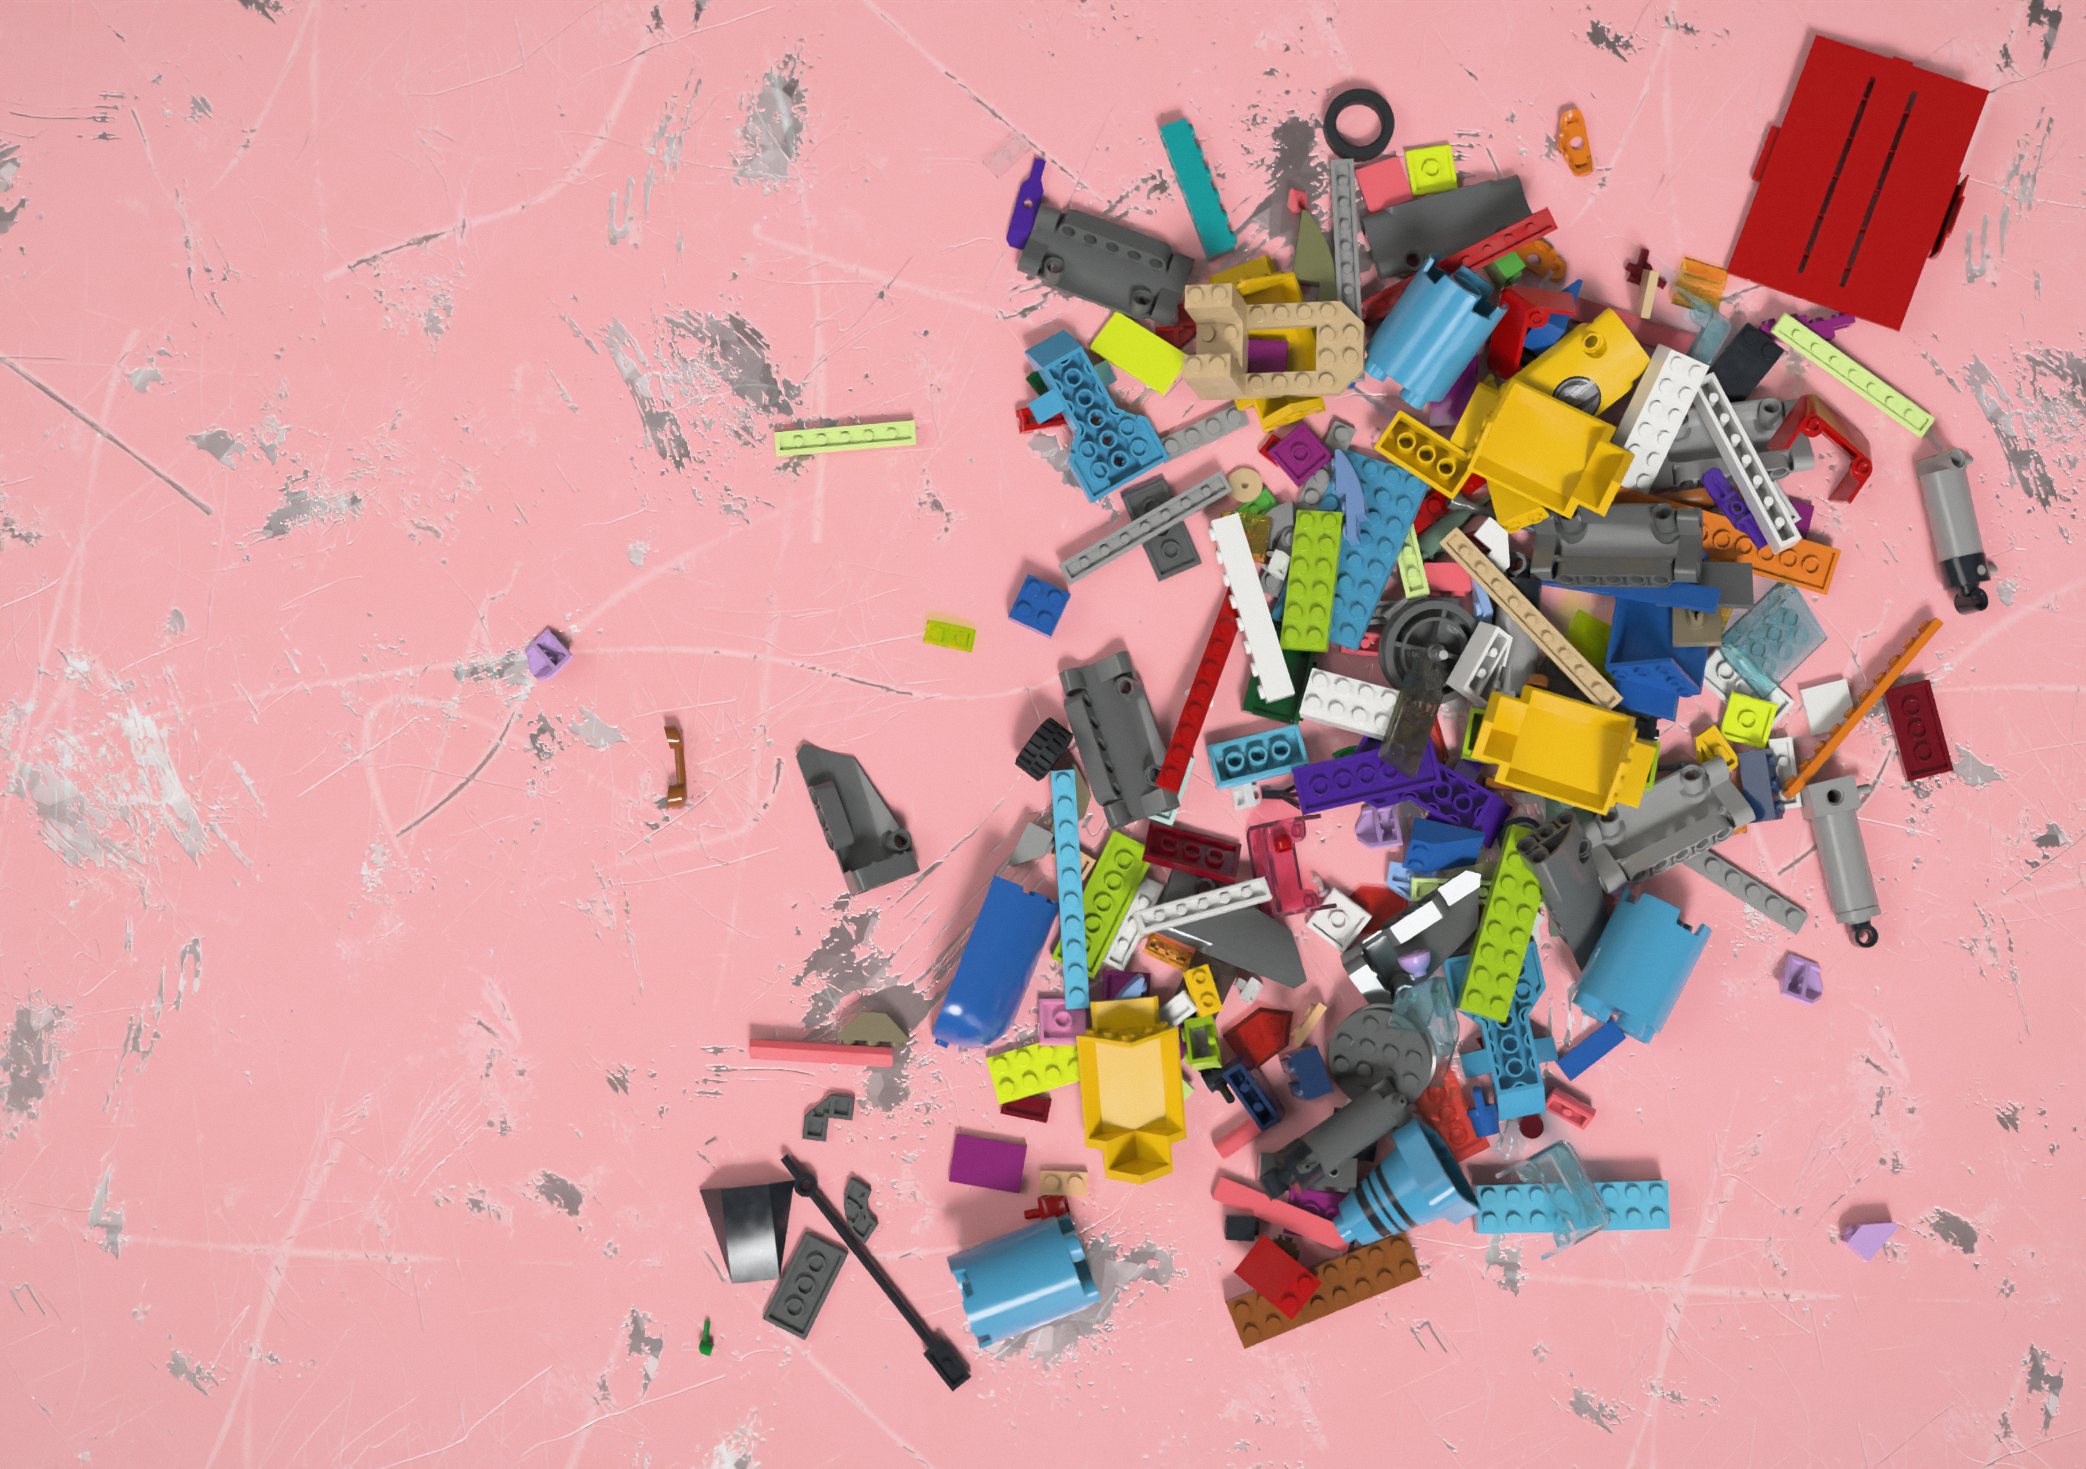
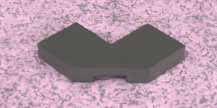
M831 1094L808 1112L804 1118L802 1139L826 1142L829 1118L852 1121L855 1096Z

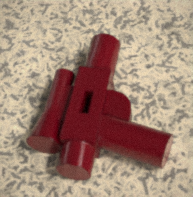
M1648 249L1640 250L1637 264L1628 262L1625 270L1630 272L1626 282L1640 286L1643 269L1653 270L1652 265L1647 263L1650 253ZM1658 277L1657 287L1663 290L1667 281Z

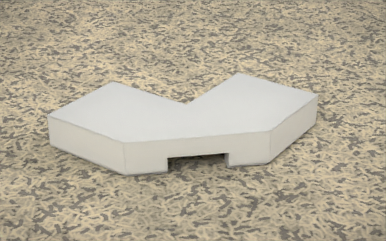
M1488 517L1473 535L1490 549L1486 557L1503 574L1510 566L1508 532L1491 517Z

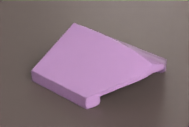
M548 628L525 649L530 672L538 681L551 680L574 658L570 650Z
M1396 804L1380 809H1375L1372 806L1363 807L1362 814L1355 827L1357 841L1370 849L1403 845Z
M1788 954L1778 980L1780 995L1809 1006L1819 1001L1823 990L1819 964Z

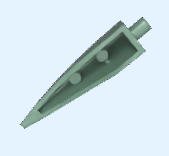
M1488 495L1473 502L1486 506L1492 499ZM1463 508L1462 510L1457 509L1419 534L1417 540L1423 563L1426 561L1433 563L1445 552L1439 545V542L1455 527L1462 531L1477 513Z

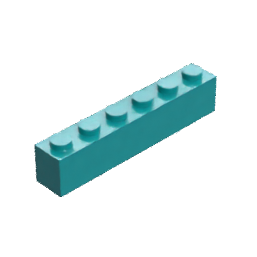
M1186 118L1159 127V137L1207 261L1233 253L1237 239L1233 230L1229 231L1226 223L1229 222L1225 209L1221 210L1218 202L1221 199L1217 188H1213L1211 185V171L1208 166L1204 167L1202 162L1204 154L1201 146H1196L1194 141L1196 133L1193 125L1188 124Z

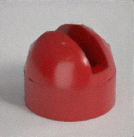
M1280 834L1275 838L1274 847L1276 853H1283L1294 849L1293 841L1288 835Z

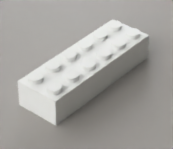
M1658 343L1611 441L1612 444L1635 454L1621 486L1648 494L1709 369L1708 365Z

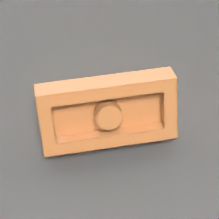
M1317 1002L1316 1005L1311 1003L1304 1013V1016L1307 1018L1302 1025L1297 1023L1291 1031L1290 1035L1293 1038L1290 1041L1300 1047L1327 1007L1320 1002Z
M1040 1170L1039 1195L1087 1196L1088 1172Z

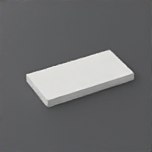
M1725 639L1722 640V646H1717L1707 657L1703 685L1726 706L1728 705L1731 691L1778 703L1772 729L1795 703Z

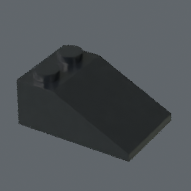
M1747 322L1717 358L1706 375L1714 372L1730 403L1745 401L1785 350Z

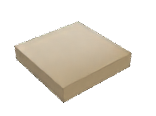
M1643 269L1634 316L1650 319L1659 272Z

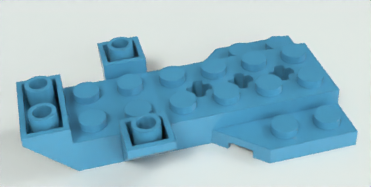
M1065 330L1024 351L1035 372L1038 371L1049 390L1027 405L1038 424L1060 412L1074 435L1067 464L1089 504L1170 459L1147 417L1134 415L1116 408L1105 388L1117 381L1107 360L1093 366L1083 347ZM1091 415L1098 418L1096 425L1091 423ZM1103 437L1109 438L1110 441L1107 445L1102 443ZM1118 457L1121 460L1119 467L1113 462Z
M1536 941L1528 943L1507 1016L1509 1023L1506 1024V1028L1502 1027V1024L1499 1025L1498 1022L1457 1010L1479 1025L1484 1047L1483 1050L1460 1055L1464 1077L1467 1079L1490 1074L1495 1096L1494 1103H1497L1498 1121L1546 1112L1544 1083L1539 1064L1559 1060L1554 1037L1533 1039L1528 1017L1546 989ZM1470 954L1448 958L1442 964L1451 1006L1454 1009Z

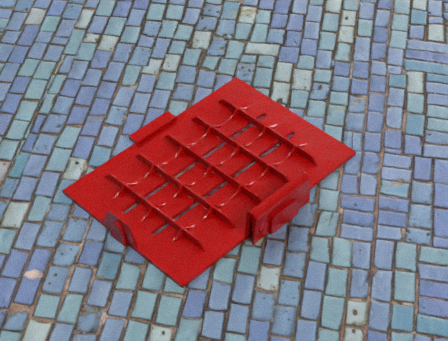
M1816 34L1781 128L1774 125L1771 126L1751 179L1760 182L1726 274L1899 332L1926 259H1937L1943 249L1946 238L1950 237L1965 199L1962 195L1969 178L1967 174L1962 182L1957 185L1961 175L1959 171L1989 90L1913 66L1914 62L1893 56V59ZM1873 78L1875 83L1868 99L1863 97L1869 80ZM1915 92L1917 95L1911 111H1905L1911 93ZM1860 103H1866L1855 136H1848ZM1902 116H1906L1908 119L1896 151L1891 150L1890 148ZM1847 140L1852 142L1840 176H1838L1834 172ZM1889 154L1894 157L1880 190L1876 188V185ZM1834 179L1837 180V184L1824 215L1819 212L1831 180ZM1873 193L1879 194L1867 228L1861 227ZM1817 218L1823 219L1811 253L1805 252ZM1858 233H1865L1853 266H1846ZM1802 257H1807L1808 261L1803 273H1799L1798 268ZM1844 270L1850 272L1845 286L1840 287L1839 284Z

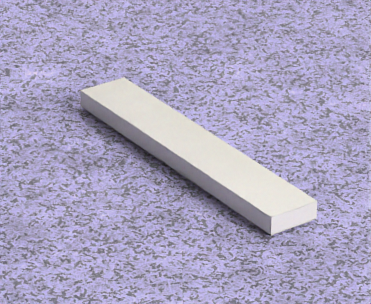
M1265 876L1137 910L1132 913L1139 935L1142 936L1270 901L1272 895Z

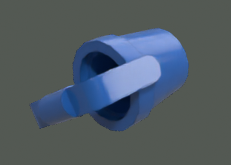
M1475 1085L1472 1092L1476 1107L1468 1109L1466 1112L1476 1137L1480 1138L1500 1133L1497 1103L1486 1105L1481 1086Z

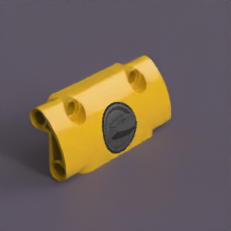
M1609 307L1593 319L1592 324L1581 323L1577 325L1571 332L1512 378L1596 417L1632 388L1633 381L1645 372L1650 358L1617 314ZM1512 378L1503 383L1497 391L1500 392L1503 385L1508 386Z

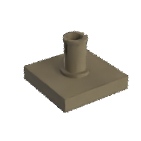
M1673 607V647L1722 646L1721 608H1716L1714 614Z

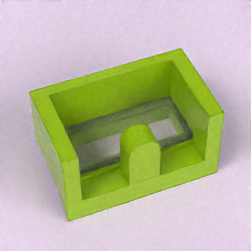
M1207 1015L1185 1019V1028L1181 1029L1183 1042H1187L1188 1050L1184 1051L1186 1065H1190L1193 1071L1214 1067L1222 1068L1217 1024L1213 1016Z

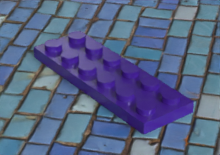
M1431 737L1291 769L1302 816L1442 784Z

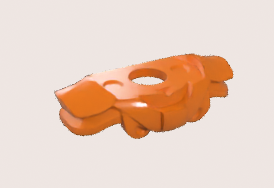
M1578 109L1566 111L1560 118L1561 128L1559 129L1557 147L1559 152L1561 151L1565 162L1568 163L1575 177H1585L1593 172V160L1585 120L1582 112ZM1575 137H1580L1584 141V146L1580 150H1574L1570 145L1571 140Z
M1535 240L1515 250L1526 265L1525 269L1554 283H1559L1563 279L1567 265L1565 261L1557 257L1558 253L1546 242ZM1537 255L1540 259V264L1538 266H1531L1527 260L1528 256Z

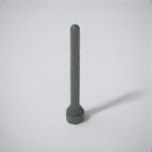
M1460 492L1453 500L1447 498L1446 508L1456 511L1463 508L1497 520L1494 509L1468 501ZM1533 524L1521 528L1522 530L1536 534Z

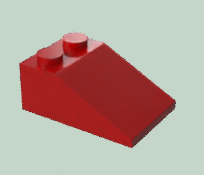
M1264 1234L1233 1271L1290 1320L1294 1319L1322 1284L1317 1277Z

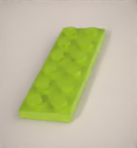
M1297 510L1280 639L1281 649L1328 652L1345 520L1343 512Z
M1115 830L1083 892L1088 977L1094 979L1150 863L1142 861L1145 845ZM1060 938L1051 958L1063 964Z

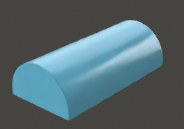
M1298 724L1206 746L1209 766L1217 791L1290 774L1293 768L1310 765Z

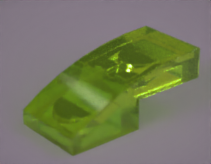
M927 620L922 643L972 653L977 630Z

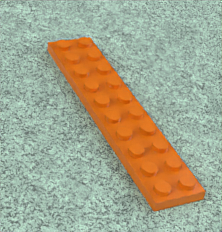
M1622 486L1619 487L1612 503H1668L1677 510L1679 508H1694ZM1702 510L1703 550L1710 557V562L1752 563V573L1755 575L1827 595L1841 550L1801 538L1795 546L1774 555L1768 544L1758 550L1747 534L1736 530L1727 517Z

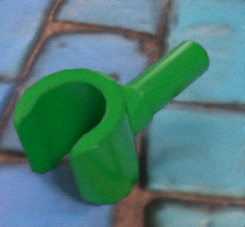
M705 1321L703 1336L699 1345V1352L706 1356L711 1355L714 1344L707 1342L711 1321Z

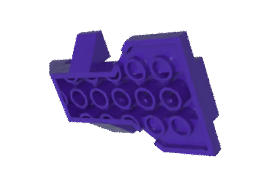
M1401 714L1392 743L1363 735L1352 755L1427 738L1425 728ZM1461 755L1453 769L1437 761L1442 784L1364 802L1375 809H1380L1408 801L1428 812L1425 817L1426 820L1484 832L1485 838L1482 845L1489 849L1513 808L1493 792L1475 783L1483 763L1461 759Z

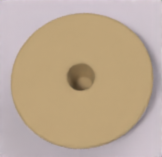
M1238 469L1228 479V483L1233 490L1229 494L1239 502H1251L1262 491L1261 477L1252 469Z

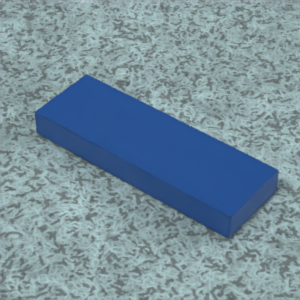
M1610 1019L1555 1063L1567 1079L1572 1081L1627 1037L1615 1024L1614 1020Z

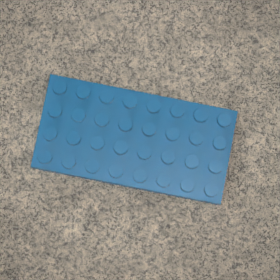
M1346 449L1343 454L1349 460L1362 483L1367 499L1370 521L1360 522V545H1351L1348 539L1344 538V535L1342 536L1329 642L1357 652L1429 485L1405 469ZM1336 472L1333 473L1317 511L1343 512V501H1340L1332 489V481L1336 480ZM1288 578L1271 615L1272 621L1280 624L1283 623Z

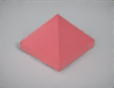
M1290 189L1286 206L1292 212L1301 214L1302 210L1308 211L1306 192Z

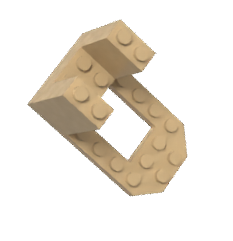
M1233 283L1185 285V310L1197 324L1196 355H1183V380L1201 401L1340 396L1356 378L1358 379L1365 372V324L1341 301L1247 305ZM1317 327L1316 371L1248 373L1249 330Z

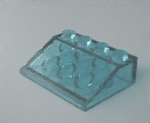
M1777 582L1754 604L1753 609H1749L1722 635V646H1716L1727 664L1760 699L1764 700L1821 646L1828 637L1797 587Z

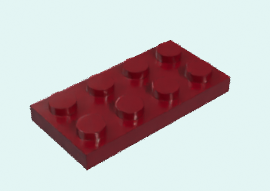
M1930 679L1887 689L1883 694V699L1905 782L1954 771Z
M1150 821L1142 861L1234 884L1242 844Z

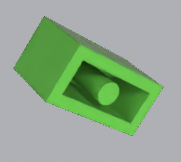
M1513 251L1485 265L1483 268L1498 289L1501 290L1505 286L1515 285L1519 278L1523 276L1521 272L1526 265L1517 253Z

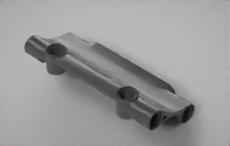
M1518 175L1495 181L1488 180L1388 207L1383 209L1384 211L1360 217V225L1364 237L1368 239L1378 277L1380 280L1419 270L1432 252L1439 253L1442 256L1439 260L1441 261L1531 215L1532 212L1527 203ZM1408 255H1413L1417 258L1416 267L1408 265Z
M1041 203L1030 237L1019 260L1017 271L1041 279L1043 285L1048 288H1053L1124 314L1135 320L1147 318L1163 325L1171 326L1194 265V258L1178 252L1173 254L1171 246L1163 241L1084 212L1069 209L1064 214L1061 213L1062 210Z
M1118 652L1088 666L1070 668L1060 672L1058 675L1064 693L1067 696V699L1064 700V708L1094 798L1100 806L1104 807L1103 811L1109 829H1117L1138 820L1179 808L1181 805L1177 794L1155 786L1157 774L1161 770L1167 753L1144 684L1137 678L1129 652ZM1129 683L1131 684L1130 692H1128Z

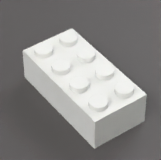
M1312 668L1299 714L1303 719L1392 743L1404 705L1405 693Z

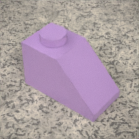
M1892 1221L1851 1224L1843 1232L1844 1237L1841 1242L1859 1258L1869 1262L1897 1230L1899 1225Z

